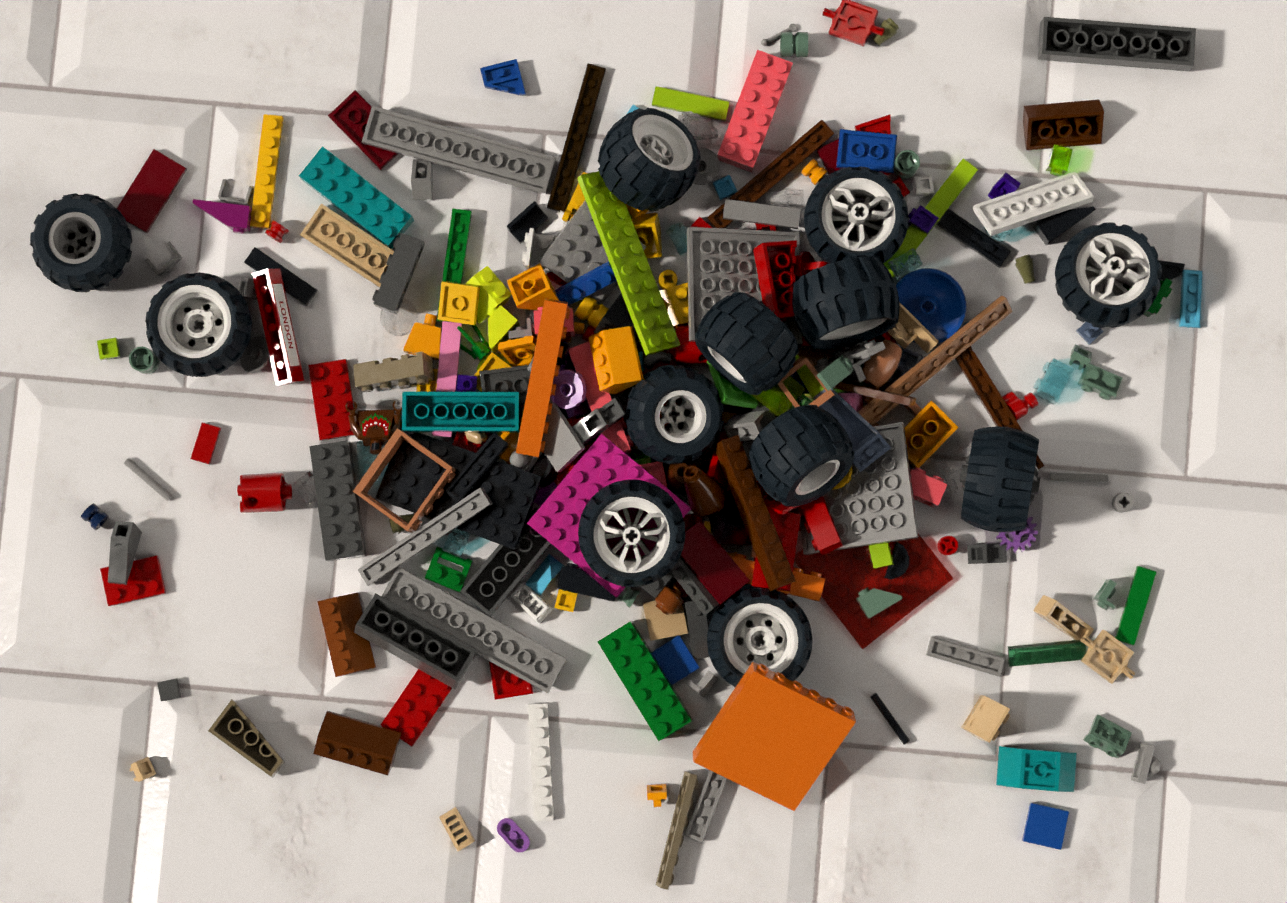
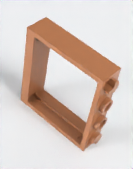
M397 428L353 492L406 531L413 533V531H416L421 526L422 518L433 509L432 504L436 498L439 499L445 491L443 488L446 484L451 483L455 478V471L457 469ZM404 440L446 469L409 523L368 494V491Z

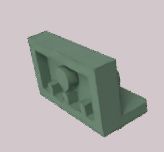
M1089 363L1088 366L1085 365L1077 384L1082 386V390L1089 393L1094 391L1099 394L1100 398L1109 401L1116 398L1117 390L1123 378Z
M1097 714L1089 733L1083 740L1090 746L1106 752L1107 755L1118 758L1125 752L1132 732Z

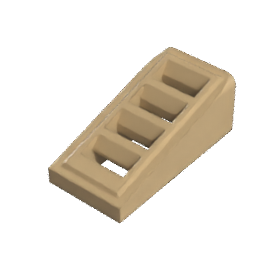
M456 807L439 817L457 851L475 842L472 833ZM455 814L457 818L447 823L446 819ZM459 821L460 825L451 830L450 826ZM463 828L464 832L455 837L454 833ZM467 835L468 839L461 843L458 842L460 838Z

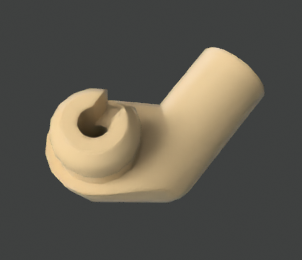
M465 432L466 438L475 444H481L487 440L484 432Z

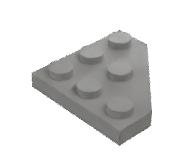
M865 340L856 345L849 346L850 348L847 350L840 349L834 352V356L829 359L825 357L818 360L817 365L814 367L819 373L841 355L844 358L847 357L853 363V359H865L886 348L883 341L875 342V340L867 342Z

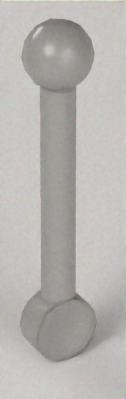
M790 24L789 28L782 32H794L797 27L795 24ZM781 32L768 39H763L761 44L767 46L769 42L780 37Z

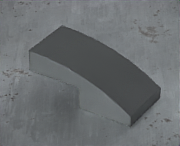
M1000 543L967 545L968 564L1007 563L1006 544L1000 546Z

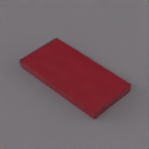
M354 90L328 117L382 170L398 153L362 143L372 106Z
M153 149L117 209L122 213L127 222L148 233L187 171V168Z
M701 521L685 532V543L680 557L719 605L750 581L723 547L717 544L715 538Z

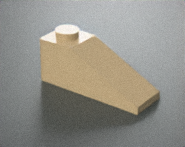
M1045 595L1042 596L1033 610L1047 622L1084 645L1080 641L1082 636L1086 635L1089 637L1094 630L1057 600Z

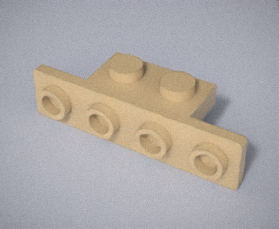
M899 302L898 323L887 332L904 349L914 340L928 353L939 341Z

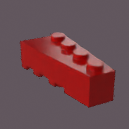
M797 240L761 243L753 249L762 302L782 322L794 316L792 298L793 284L795 282L794 264H796L795 248L797 247Z

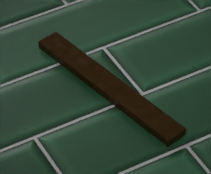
M587 64L547 204L548 209L563 213L567 209L606 68Z

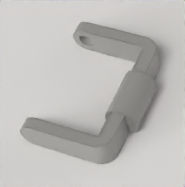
M223 179L218 194L219 199L230 204L248 206L253 186H249L245 202L236 198L223 196L227 182L226 179Z
M170 241L167 244L177 257L162 266L163 268L157 271L148 258L145 259L155 274L159 276L169 272L182 259Z

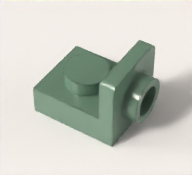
M1111 579L1104 582L1094 597L1098 601L1097 605L1106 611L1107 609L1114 610L1116 607L1107 600L1116 591L1115 586L1117 583Z

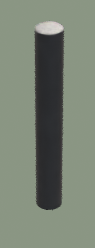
M875 693L870 696L904 745L910 741L878 694Z

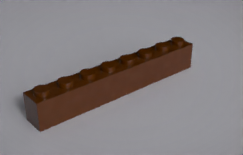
M739 435L721 440L714 445V449L770 591L789 585L796 580Z

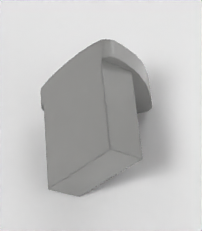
M708 671L697 685L690 679H688L686 684L701 697H705L719 678Z

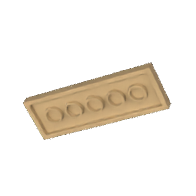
M321 204L300 235L380 288V277L383 272L386 273L388 257L390 254L393 255L394 251Z

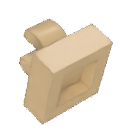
M149 757L134 762L129 769L130 772L134 771L136 776L134 781L138 782L156 775Z

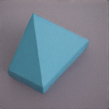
M549 554L525 584L541 595L560 572L563 564Z

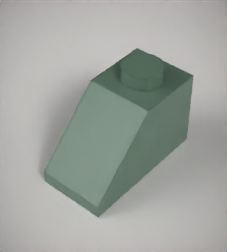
M841 355L817 374V377L829 391L853 372V365L847 357L844 358Z
M868 587L858 592L859 597L855 598L867 619L903 599L901 595L875 588L869 590Z

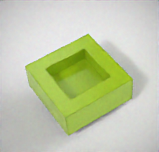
M118 338L97 341L100 360L120 357Z

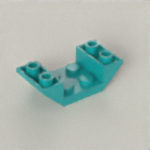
M999 746L996 785L1022 789L1074 792L1077 753Z

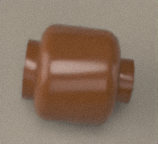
M666 586L655 598L657 603L655 606L666 615L668 613L675 614L684 603L681 597L683 593L675 586L672 589Z

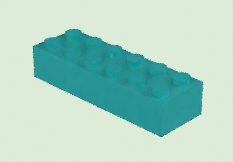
M323 146L299 175L303 182L390 249L393 248L396 238L400 237L401 233H405L414 221L412 215Z
M402 392V431L520 432L521 394L519 392Z

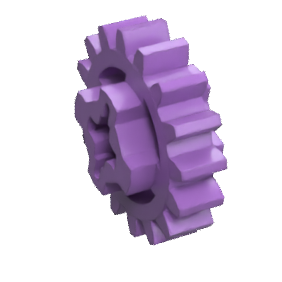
M1033 517L1027 518L1026 529L1018 531L1020 532L1018 535H1016L1015 531L998 532L999 535L996 536V539L1002 540L1000 546L1006 544V550L1008 551L1010 548H1013L1014 553L1017 552L1018 548H1020L1021 552L1025 550V546L1030 548L1032 546L1030 542L1036 541V538L1033 536L1038 534V531L1033 530L1037 526L1036 523H1031ZM1022 537H1028L1026 541L1020 543Z

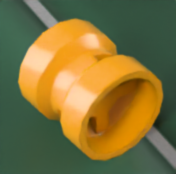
M812 159L801 173L805 177L809 176L811 182L816 185L828 171L824 167L818 166V162Z

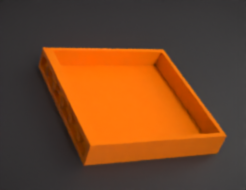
M752 662L693 750V762L795 811L856 723L855 715L851 708L843 707L833 699L825 698L817 691L803 687L798 681L787 679L782 673H775L769 670L764 664Z

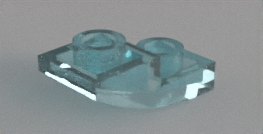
M357 441L359 482L377 458V455L370 453V446L363 445V441Z

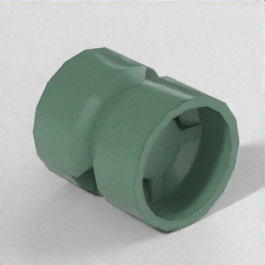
M781 32V57H792L793 54L797 57H807L808 32H797L796 35H793L792 32Z
M912 150L901 151L894 162L893 173L896 177L904 180L913 177L920 166L919 156Z
M137 347L132 350L129 356L131 367L140 373L151 374L159 367V358L147 347Z

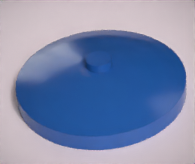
M922 268L908 273L896 284L899 302L939 343L946 341L959 330L966 315V297L960 284L950 274L939 269Z

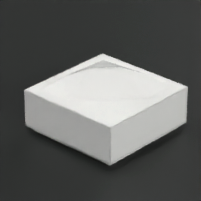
M932 175L913 176L912 184L915 196H931L935 193Z

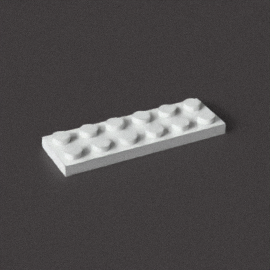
M1074 171L981 202L973 206V211L990 236L1088 204L1093 202L1094 196Z

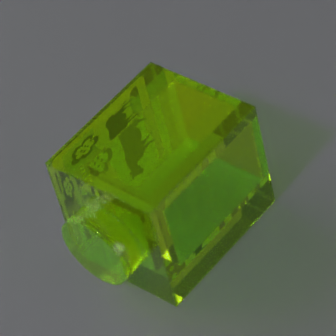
M1054 145L1050 150L1046 171H1050V174L1054 176L1064 175L1068 171L1073 149Z

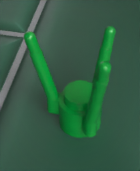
M472 325L481 342H475L466 331L458 326L457 329L473 345L471 347L473 351L460 344V349L471 355L474 359L478 358L481 361L491 351L488 348L489 343L484 339L477 325Z

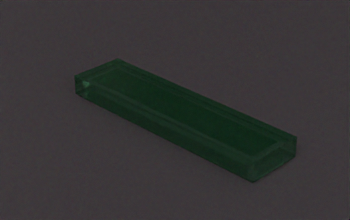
M1080 640L1008 646V665L1012 667L1081 660L1086 654V645Z

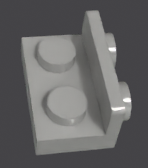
M527 318V329H524V327L512 328L513 331H508L509 339L512 340L525 336L536 337L534 322L531 321V318Z

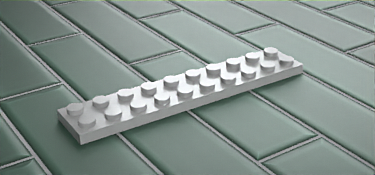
M375 106L371 108L362 143L544 195L546 194L556 157Z
M397 567L382 594L383 598L476 649L477 655L547 693L550 692L567 660L565 657L400 567Z

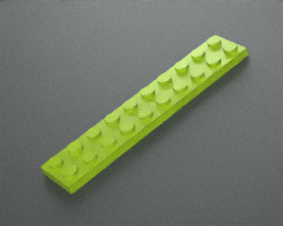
M599 171L580 175L577 180L645 355L677 348L680 346V342L626 204L610 192Z

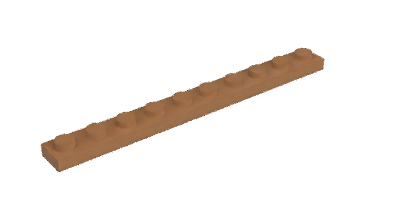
M1000 296L884 391L906 396L911 395L1013 312L1007 298ZM874 398L859 410L858 413L870 425H874L899 403Z

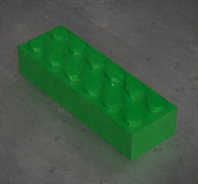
M633 621L628 622L598 641V644L658 741L693 720Z

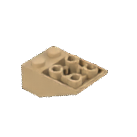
M981 695L961 728L978 739L990 743L991 740L995 741L998 737L1000 725L1002 723L1005 724L1009 719L1010 714L1008 712L1010 709Z

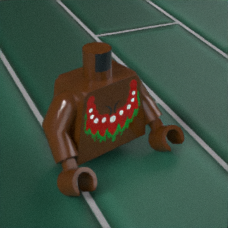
M397 400L393 402L394 410H358V414L355 413L357 409L355 401V408L353 410L348 408L347 403L345 405L346 410L350 412L348 417L352 432L358 440L363 441L364 446H370L371 454L378 455L382 450V446L386 445L396 429L402 430V407L401 409L397 408Z

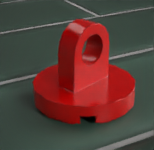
M800 252L796 256L794 273L800 278L812 270L829 263L824 261L815 262L810 252Z

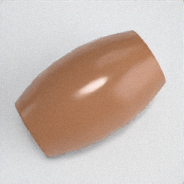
M887 339L883 340L886 349L870 356L871 359L864 362L862 367L866 377L863 382L875 389L882 387L892 377L902 355V349Z

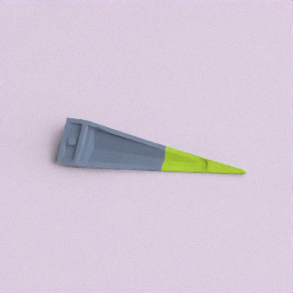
M806 364L797 370L813 400L826 392ZM831 389L835 395L819 407L833 415L846 430L854 451L853 464L861 472L891 447L872 425L835 390Z

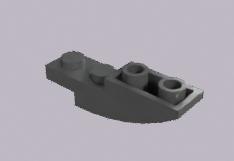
M614 398L600 409L596 408L572 428L585 447L598 438L600 433L625 417L627 413L618 398Z

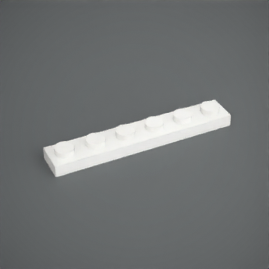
M548 703L528 704L534 822L553 821Z

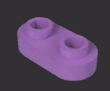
M503 818L499 821L497 832L505 842L516 852L526 851L530 845L528 835L511 818ZM505 824L510 825L511 829L509 831L504 830L503 826ZM517 839H523L524 844L518 845Z

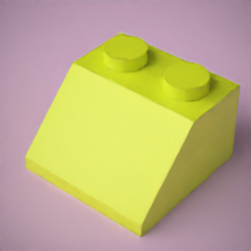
M488 266L475 274L466 283L467 285L480 286L477 322L479 324L489 317L488 314L494 307L504 306L512 296L511 292Z
M502 305L498 308L494 307L488 314L490 316L488 318L489 347L493 353L498 351V343L509 339L508 331H513L512 328L520 327L518 320Z

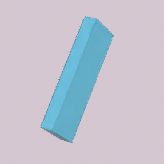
M1182 271L1179 327L1200 328L1202 271Z

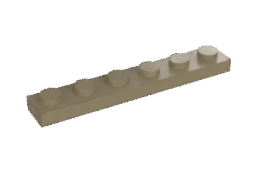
M684 771L656 881L658 887L666 890L673 883L674 875L672 873L674 866L678 863L679 856L677 854L679 847L683 844L682 834L688 824L687 814L693 805V791L698 785L697 775Z

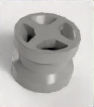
M1129 493L1117 494L1112 500V507L1117 512H1127L1134 506V499Z

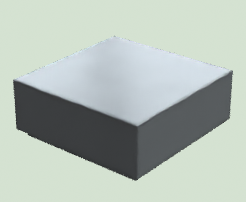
M178 678L157 682L161 701L181 697Z

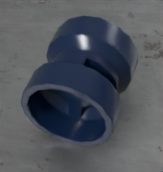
M94 503L81 515L84 521L91 523V527L94 530H98L109 517L105 512L99 511V507Z

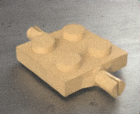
M1102 630L1095 640H1091L1086 635L1082 636L1080 641L1089 647L1081 659L1082 663L1111 684L1122 673L1129 677V679L1133 678L1132 675H1135V672L1127 667L1129 659L1134 654L1132 650L1105 630Z

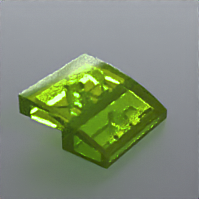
M791 376L782 381L796 400L806 389ZM778 384L759 395H752L776 416L785 413L793 405Z

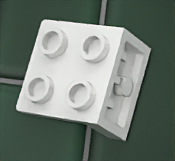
M530 228L529 233L526 232L524 244H526L527 252L523 251L522 263L526 270L540 263L539 260L554 242V236L535 234L534 228ZM542 265L546 274L549 273L550 270L546 268L544 265Z

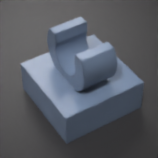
M1085 322L1076 330L1088 345L1104 332L1101 328L1093 327L1088 322Z

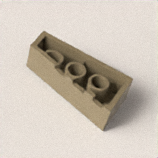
M417 352L416 356H409V354L401 355L400 360L390 357L383 359V363L369 361L353 365L355 387L362 390V392H372L373 388L389 390L392 389V386L399 385V387H409L411 383L426 385L429 384V381H434L433 358L424 352Z
M231 699L208 731L273 778L284 764V760L237 703Z

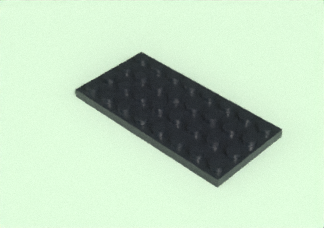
M405 432L457 469L455 471V478L476 454L419 432ZM404 440L388 463L375 499L416 513L446 469ZM496 461L468 494L470 495L480 487H483L493 504L458 526L457 529L516 550L543 477ZM447 483L443 489L445 490L451 483ZM444 491L443 495L439 499L436 498L432 504L433 509L424 517L434 519L457 502Z

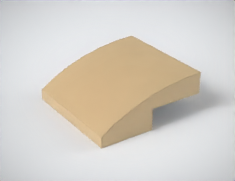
M656 601L643 603L650 641L688 634L682 605L675 614L668 613L666 615L655 606L657 604Z

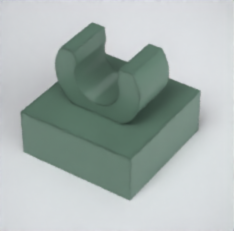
M1075 344L1071 351L1069 365H1072L1074 361H1079L1078 369L1081 370L1084 364L1088 366L1092 358V352Z

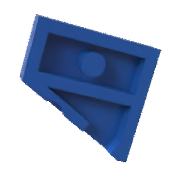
M517 59L480 68L485 88L526 96Z

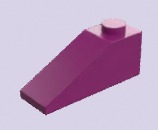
M193 199V204L233 230L234 233L244 234L245 231L250 232L252 213L250 206Z

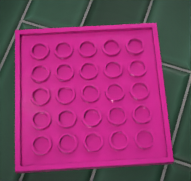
M601 433L527 524L617 598L626 586L613 584L596 574L586 562L580 549L578 538L579 522L589 500L599 490L614 482L642 480L652 483L667 492L678 505L683 518L691 508ZM628 508L631 522L635 521L639 508ZM623 509L619 510V514L627 524ZM643 511L638 524L648 514L646 511ZM614 516L607 522V525L624 529ZM652 517L640 529H651L658 526ZM623 536L606 539L610 548L612 549L623 539ZM640 537V540L651 551L656 541ZM626 543L622 545V547L616 552V554L621 555V552ZM636 543L641 557L644 556L645 553L640 548L638 543ZM629 545L625 558H636L633 545Z

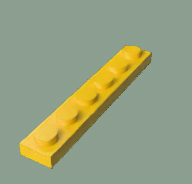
M263 115L250 226L254 228L270 229L283 116Z

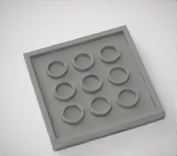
M586 200L539 260L542 265L567 283L609 261ZM641 242L642 248L644 250L646 248V245ZM617 281L590 294V296L597 300L598 305L603 304L617 286Z

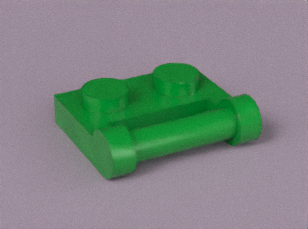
M437 546L425 579L460 592L473 560L469 558L467 560L443 551V548ZM442 558L463 566V571L460 572L439 564L438 560Z

